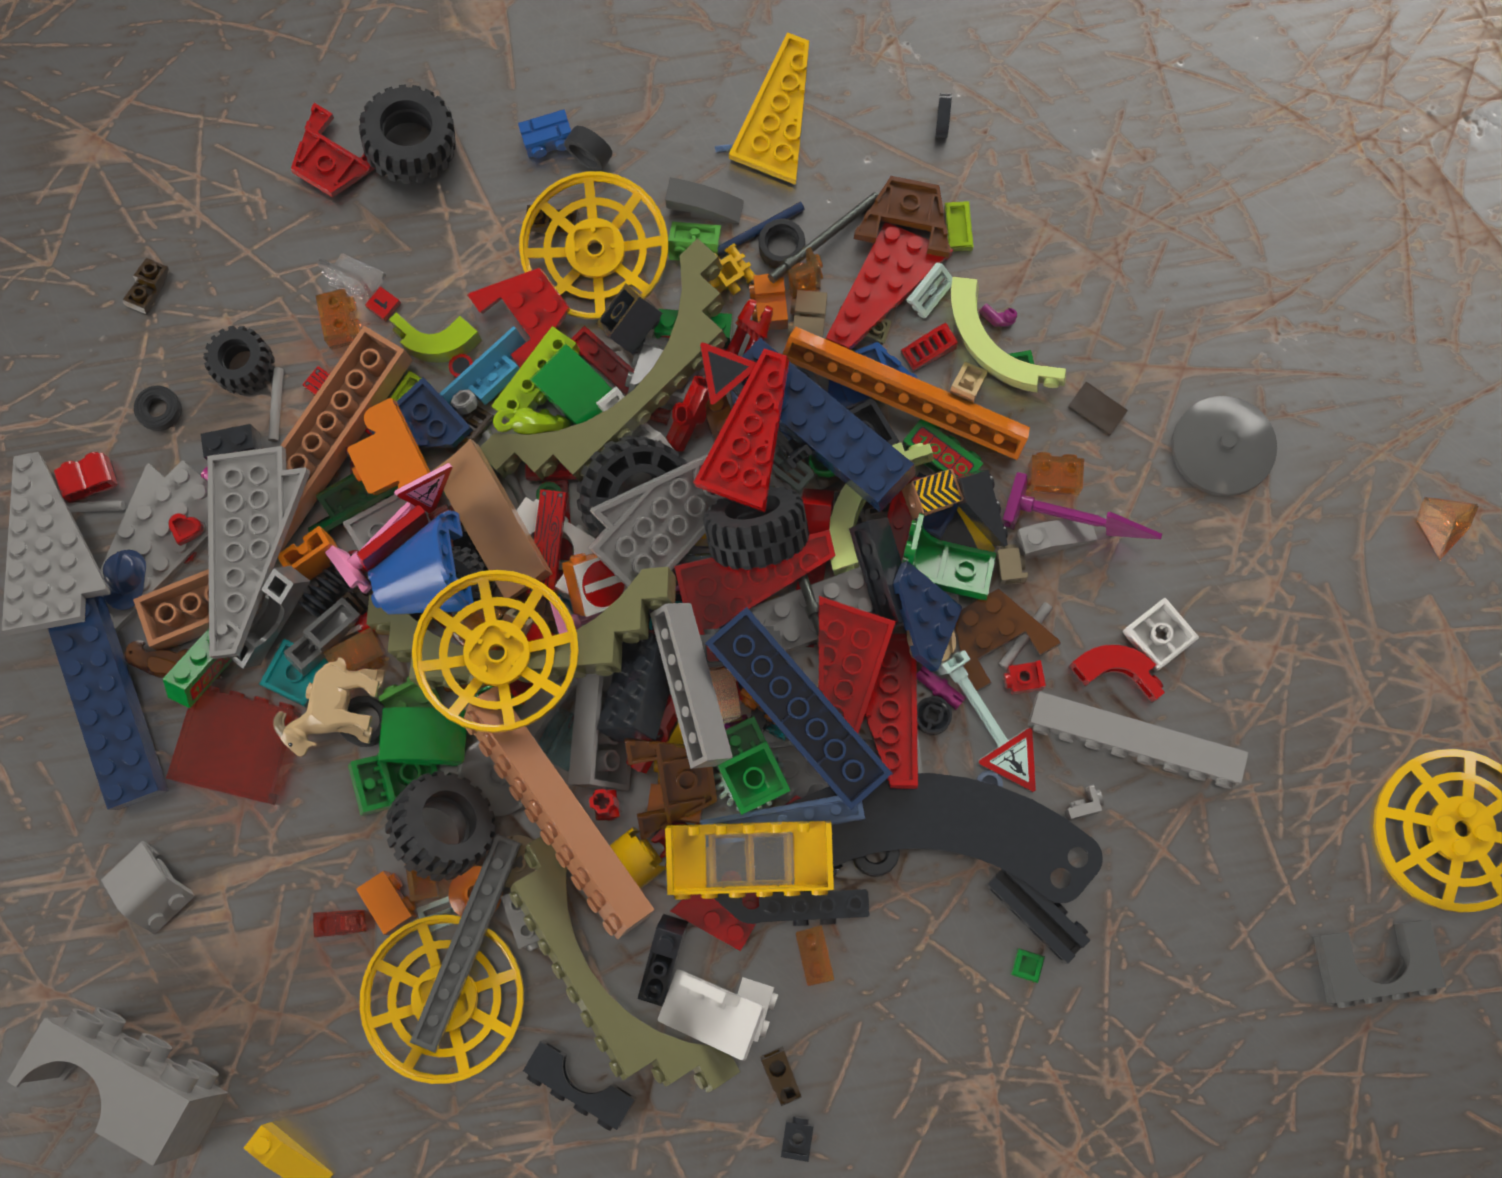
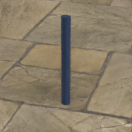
M800 201L719 245L718 256L720 257L725 254L724 250L735 243L736 247L760 235V231L769 222L777 219L788 220L804 211L805 208Z

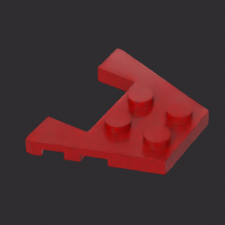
M314 103L311 107L309 121L306 122L303 139L299 142L291 171L324 193L334 197L376 169V167H371L364 153L361 157H358L321 135L334 117L333 113Z
M541 268L467 294L482 314L502 299L524 328L530 340L511 354L520 368L550 328L553 326L558 329L571 310Z

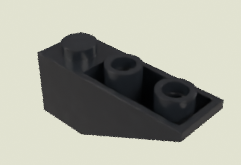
M977 470L956 477L963 495V501L956 504L993 546H1007L1006 538L1008 537V532L1005 525L1002 524L1000 516L1001 505L995 497L993 489L995 483L992 475L989 474V470Z
M666 914L662 915L655 930L637 999L663 1006L682 949L688 921Z

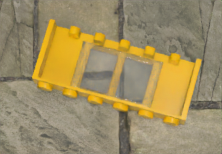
M831 820L668 825L665 828L667 895H674V899H690V894H701V897L704 899L718 898V894L729 893L730 898L745 897V893L756 892L757 897L773 896V892H784V896L801 895L800 891H811L812 895H827L828 890H834Z

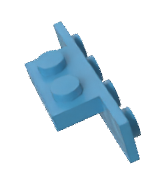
M513 326L439 394L453 408L451 404L453 396L461 390H470L475 394L476 398L486 405L508 385L520 369L511 360V354L525 344L526 341Z

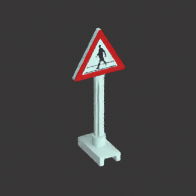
M963 650L952 654V658L941 663L936 672L939 676L950 674L953 681L959 684L998 745L996 749L979 759L978 764L1031 792H1035L1032 728H1027L1008 740L967 677L968 673L963 665L970 658L966 651Z

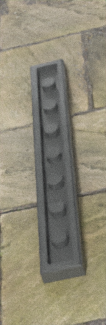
M495 834L493 844L488 851L410 1043L434 1053L438 1051L522 843Z

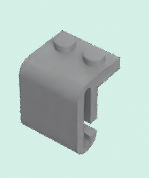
M141 841L101 881L121 914L155 935L194 897V894L189 888L172 877L163 861L155 859L159 854L148 843Z

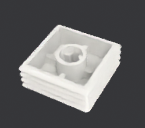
M1163 598L1123 630V634L1132 645L1156 664L1153 668L1156 672L1199 639L1195 631L1166 598ZM1157 632H1165L1164 640L1162 638L1158 639L1155 636Z

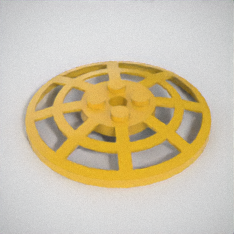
M587 171L572 174L558 180L547 187L535 199L522 223L519 237V253L525 273L532 270L529 258L545 259L548 271L557 283L555 288L560 295L567 291L580 298L595 299V313L571 309L567 315L582 319H600L605 312V298L617 295L625 283L636 287L645 298L652 293L666 267L668 234L660 209L640 186L617 174ZM594 182L614 184L627 189L633 194L627 203L622 205L611 199L596 197ZM584 183L586 198L570 203L560 212L548 203L553 196L562 190ZM640 201L646 204L653 214L660 236L645 237L641 223L632 213ZM597 206L609 207L619 213L612 222L598 218ZM587 207L588 219L577 223L575 226L566 219L575 210ZM542 210L552 219L545 233L543 248H528L531 227L536 216ZM627 219L635 228L638 240H623L619 229ZM560 226L568 233L565 247L551 248L554 233L557 227ZM592 243H599L602 245V250L598 254H591L588 251L589 246ZM661 246L658 269L650 284H647L638 277L645 264L647 248ZM639 250L637 264L631 272L622 265L625 252ZM567 257L573 269L562 278L557 272L552 258ZM616 272L625 279L623 283L615 288L604 291V277ZM580 275L593 279L594 292L580 290L573 287L572 284Z
M489 570L473 573L450 583L441 590L427 605L421 615L414 633L412 645L413 668L417 682L425 697L434 708L447 719L462 727L492 733L512 731L528 726L554 709L565 696L573 681L579 653L578 637L573 619L565 604L556 593L542 582L528 575L506 570ZM489 581L514 582L533 589L525 604L511 598H492ZM478 584L481 600L464 607L454 617L440 609L443 603L457 592ZM542 596L548 599L558 610L568 632L554 636L551 635L544 619L534 610ZM494 606L510 607L520 612L512 623L496 620ZM483 609L486 622L478 625L473 630L461 624L470 614ZM529 617L541 630L543 639L527 641L521 629ZM432 618H435L446 626L440 641L439 659L422 661L424 636ZM455 632L466 640L463 655L448 657L449 643ZM570 643V665L565 680L560 687L548 680L554 662V647ZM500 646L505 650L504 656L501 659L494 660L489 657V652L493 647ZM546 649L544 668L542 673L538 674L527 667L530 653ZM466 666L474 677L465 690L455 681L450 668ZM441 670L449 687L459 696L449 709L434 695L424 672ZM520 676L533 683V686L526 692L511 699L510 683L516 681ZM483 684L498 686L500 701H486L476 698L474 695ZM540 689L554 696L538 712L515 722L514 706L529 700ZM468 703L484 709H502L504 724H479L458 715Z
M1458 749L1436 750L1425 753L1399 767L1386 781L1378 796L1374 810L1373 828L1375 843L1387 871L1398 885L1412 897L1426 905L1444 911L1458 913L1477 912L1493 908L1502 903V877L1500 876L1502 874V862L1495 867L1487 854L1495 842L1502 844V832L1497 831L1493 816L1502 811V792L1491 782L1476 776V761L1489 765L1501 774L1502 765L1486 756ZM1441 757H1463L1464 773L1451 772L1432 778L1421 764ZM1411 771L1422 784L1411 795L1405 810L1388 807L1390 797L1396 786ZM1447 781H1463L1462 796L1448 798L1438 786V784ZM1475 784L1487 789L1497 800L1486 807L1474 799ZM1429 791L1437 804L1432 808L1429 815L1415 812L1420 799ZM1386 818L1403 821L1404 839L1411 853L1397 863L1392 856L1387 841ZM1459 821L1467 826V834L1464 837L1459 836L1455 831V825ZM1413 823L1426 826L1430 843L1420 849L1414 838ZM1438 852L1441 856L1451 860L1449 875L1436 869L1426 859ZM1478 860L1486 873L1476 878H1460L1464 862ZM1418 864L1430 876L1446 883L1442 899L1433 897L1421 890L1403 872ZM1491 881L1498 895L1491 900L1480 903H1454L1458 886L1474 887Z
M433 915L417 919L402 926L378 947L369 961L363 976L359 1010L362 1026L370 1045L387 1066L402 1076L418 1082L447 1084L465 1080L482 1072L506 1051L515 1037L521 1022L524 1007V984L521 970L508 945L493 930L488 928L485 935L502 950L512 969L497 974L489 959L482 952L478 951L476 959L483 965L489 977L474 982L473 978L468 975L445 1031H449L453 1048H438V1051L434 1053L410 1043L412 1036L407 1032L400 1019L415 1015L419 1021L442 965L437 949L449 948L452 941H434L429 926L446 923L459 924L460 916ZM418 930L423 943L422 946L408 954L398 967L383 961L386 954L398 941L409 933ZM423 954L427 955L431 968L426 970L419 978L406 972L407 968ZM378 970L392 977L388 990V1012L372 1017L371 990ZM515 980L517 1004L512 1024L508 1026L497 1019L501 1006L500 985ZM402 982L413 988L411 1004L397 1009V991L399 983ZM492 988L493 1005L489 1015L476 1007L478 993ZM471 1018L484 1025L474 1038L466 1043L463 1042L460 1027L465 1025ZM392 1022L393 1028L399 1037L412 1048L404 1063L397 1060L386 1049L377 1034L376 1027ZM491 1030L505 1037L500 1046L488 1058L478 1065L469 1068L466 1052L481 1043ZM422 1054L433 1057L455 1056L458 1072L435 1075L420 1072L413 1068Z

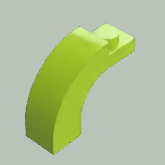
M395 313L389 319L394 326L392 331L401 339L400 343L404 350L411 356L426 362H449L455 355L468 354L482 341L478 331L461 316L445 330L435 334H425L417 331L398 313Z

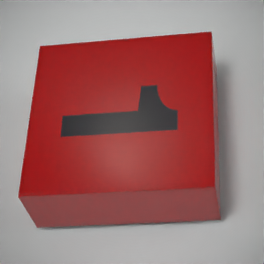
M380 286L366 302L365 306L386 322L401 302Z

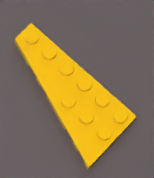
M787 32L729 152V159L796 185L809 40Z

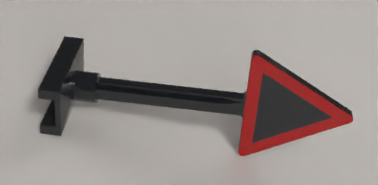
M702 342L700 350L710 404L714 405L730 391H734L739 397L744 387L742 381L751 374L756 362ZM778 428L776 443L780 447L779 451L785 457L780 466L785 472L794 469L797 466L796 463L801 459L811 455L813 451L807 444L797 448L791 439L788 440Z

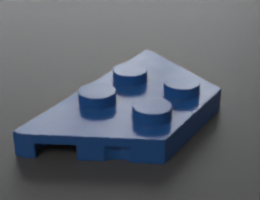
M878 342L854 351L918 379L917 375L910 373L901 365L902 362L895 356L888 354L887 349ZM829 379L828 394L847 409L871 399V397Z

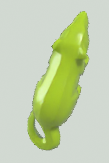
M504 408L499 410L493 418L494 427L498 432L504 433L513 429L514 432L523 435L559 431L572 425L568 418L558 414L554 416L547 409H542L538 413L534 412L532 408ZM513 413L514 417L506 424H503V417L506 414Z

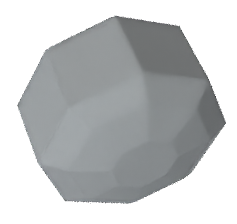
M461 390L453 396L451 404L458 414H469L476 409L478 400L470 390Z

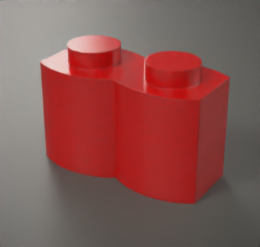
M88 453L80 461L64 462L59 468L54 470L62 498L68 502L83 500L95 493L109 490L118 485L110 459L104 453Z

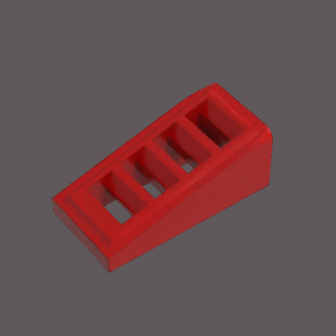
M945 322L904 347L900 352L912 372L956 350L958 341ZM940 336H943L947 344H943ZM932 340H934L935 344L937 345V350H935L932 344L930 343ZM921 346H925L929 353L928 356L925 355ZM914 350L917 352L918 356L921 359L918 362L912 354V351Z

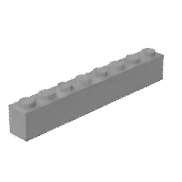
M1040 691L1035 695L1027 725L1034 727L1033 731L1039 734L1048 735L1049 732L1058 734L1059 739L1072 743L1075 740L1085 742V747L1100 750L1101 747L1111 750L1112 755L1126 758L1127 755L1137 757V762L1153 765L1154 762L1164 765L1163 769L1166 771L1179 773V770L1190 773L1189 777L1201 781H1205L1206 778L1216 781V785L1230 789L1232 786L1242 783L1249 752Z

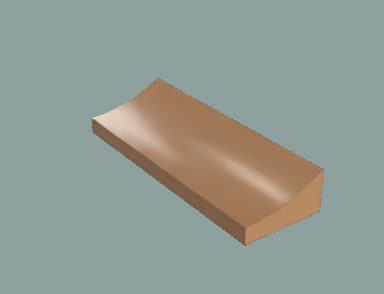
M470 439L453 456L432 470L434 471L447 463H450L453 467L443 491L455 512L459 513L460 521L488 570L514 571L528 575L540 582L553 574L478 444ZM495 581L504 598L514 599L530 589L525 585L514 582Z

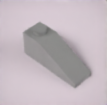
M1067 519L1042 522L1020 528L1015 535L1020 555H1024L1025 560L1097 541L1092 525Z

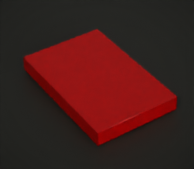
M417 505L357 552V556L367 573L429 523L426 512L420 505Z

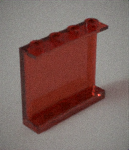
M210 685L192 707L187 709L166 779L275 805L278 795L273 794L287 746L274 730L273 720L279 711L287 713L285 719V726L295 720V717H301L302 714L295 711V706L279 702V705L275 706L269 704V699L254 696V700L245 699V694L230 690L229 694L220 693L221 688Z

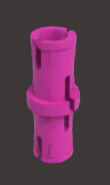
M923 666L917 673V680L933 692V696L943 698L955 710L966 699V696H963L948 684L946 678L941 679Z

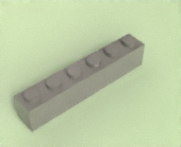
M691 603L665 604L650 613L690 768L717 766L733 757Z

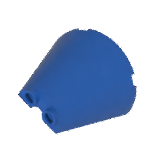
M455 511L441 513L376 567L368 571V577L373 590L371 600L376 608H382L389 615L423 613L427 605L441 590L458 580L456 578L450 538L455 540L463 537L459 513ZM471 586L454 594L443 603L440 609L444 612H457L472 604Z

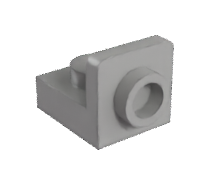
M1094 785L1085 788L1089 803H1086L1085 799L1069 803L1071 808L1064 811L1066 819L1072 821L1101 812L1104 800L1100 790H1096Z

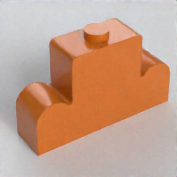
M389 398L370 407L364 414V422L367 428L375 432V434L349 446L347 449L355 465L352 467V471L358 481L362 480L367 492L378 495L397 485L399 489L430 473L397 402L393 398Z

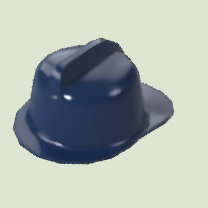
M130 549L117 551L103 565L104 580L110 590V594L103 596L107 604L112 608L119 610L130 609L135 606L133 599L143 594L146 561L137 551Z

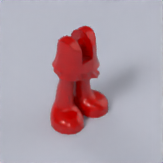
M749 299L737 317L738 320L735 322L737 325L736 331L725 351L738 355L747 334L750 335L743 355L759 338L762 340L767 338L773 316V308L766 305L761 313L759 323L750 320L754 313L757 301Z

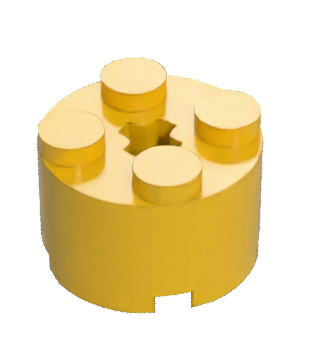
M632 827L611 843L610 847L641 890L665 871L666 868L659 865L662 859L647 839L640 840L636 836L639 830Z

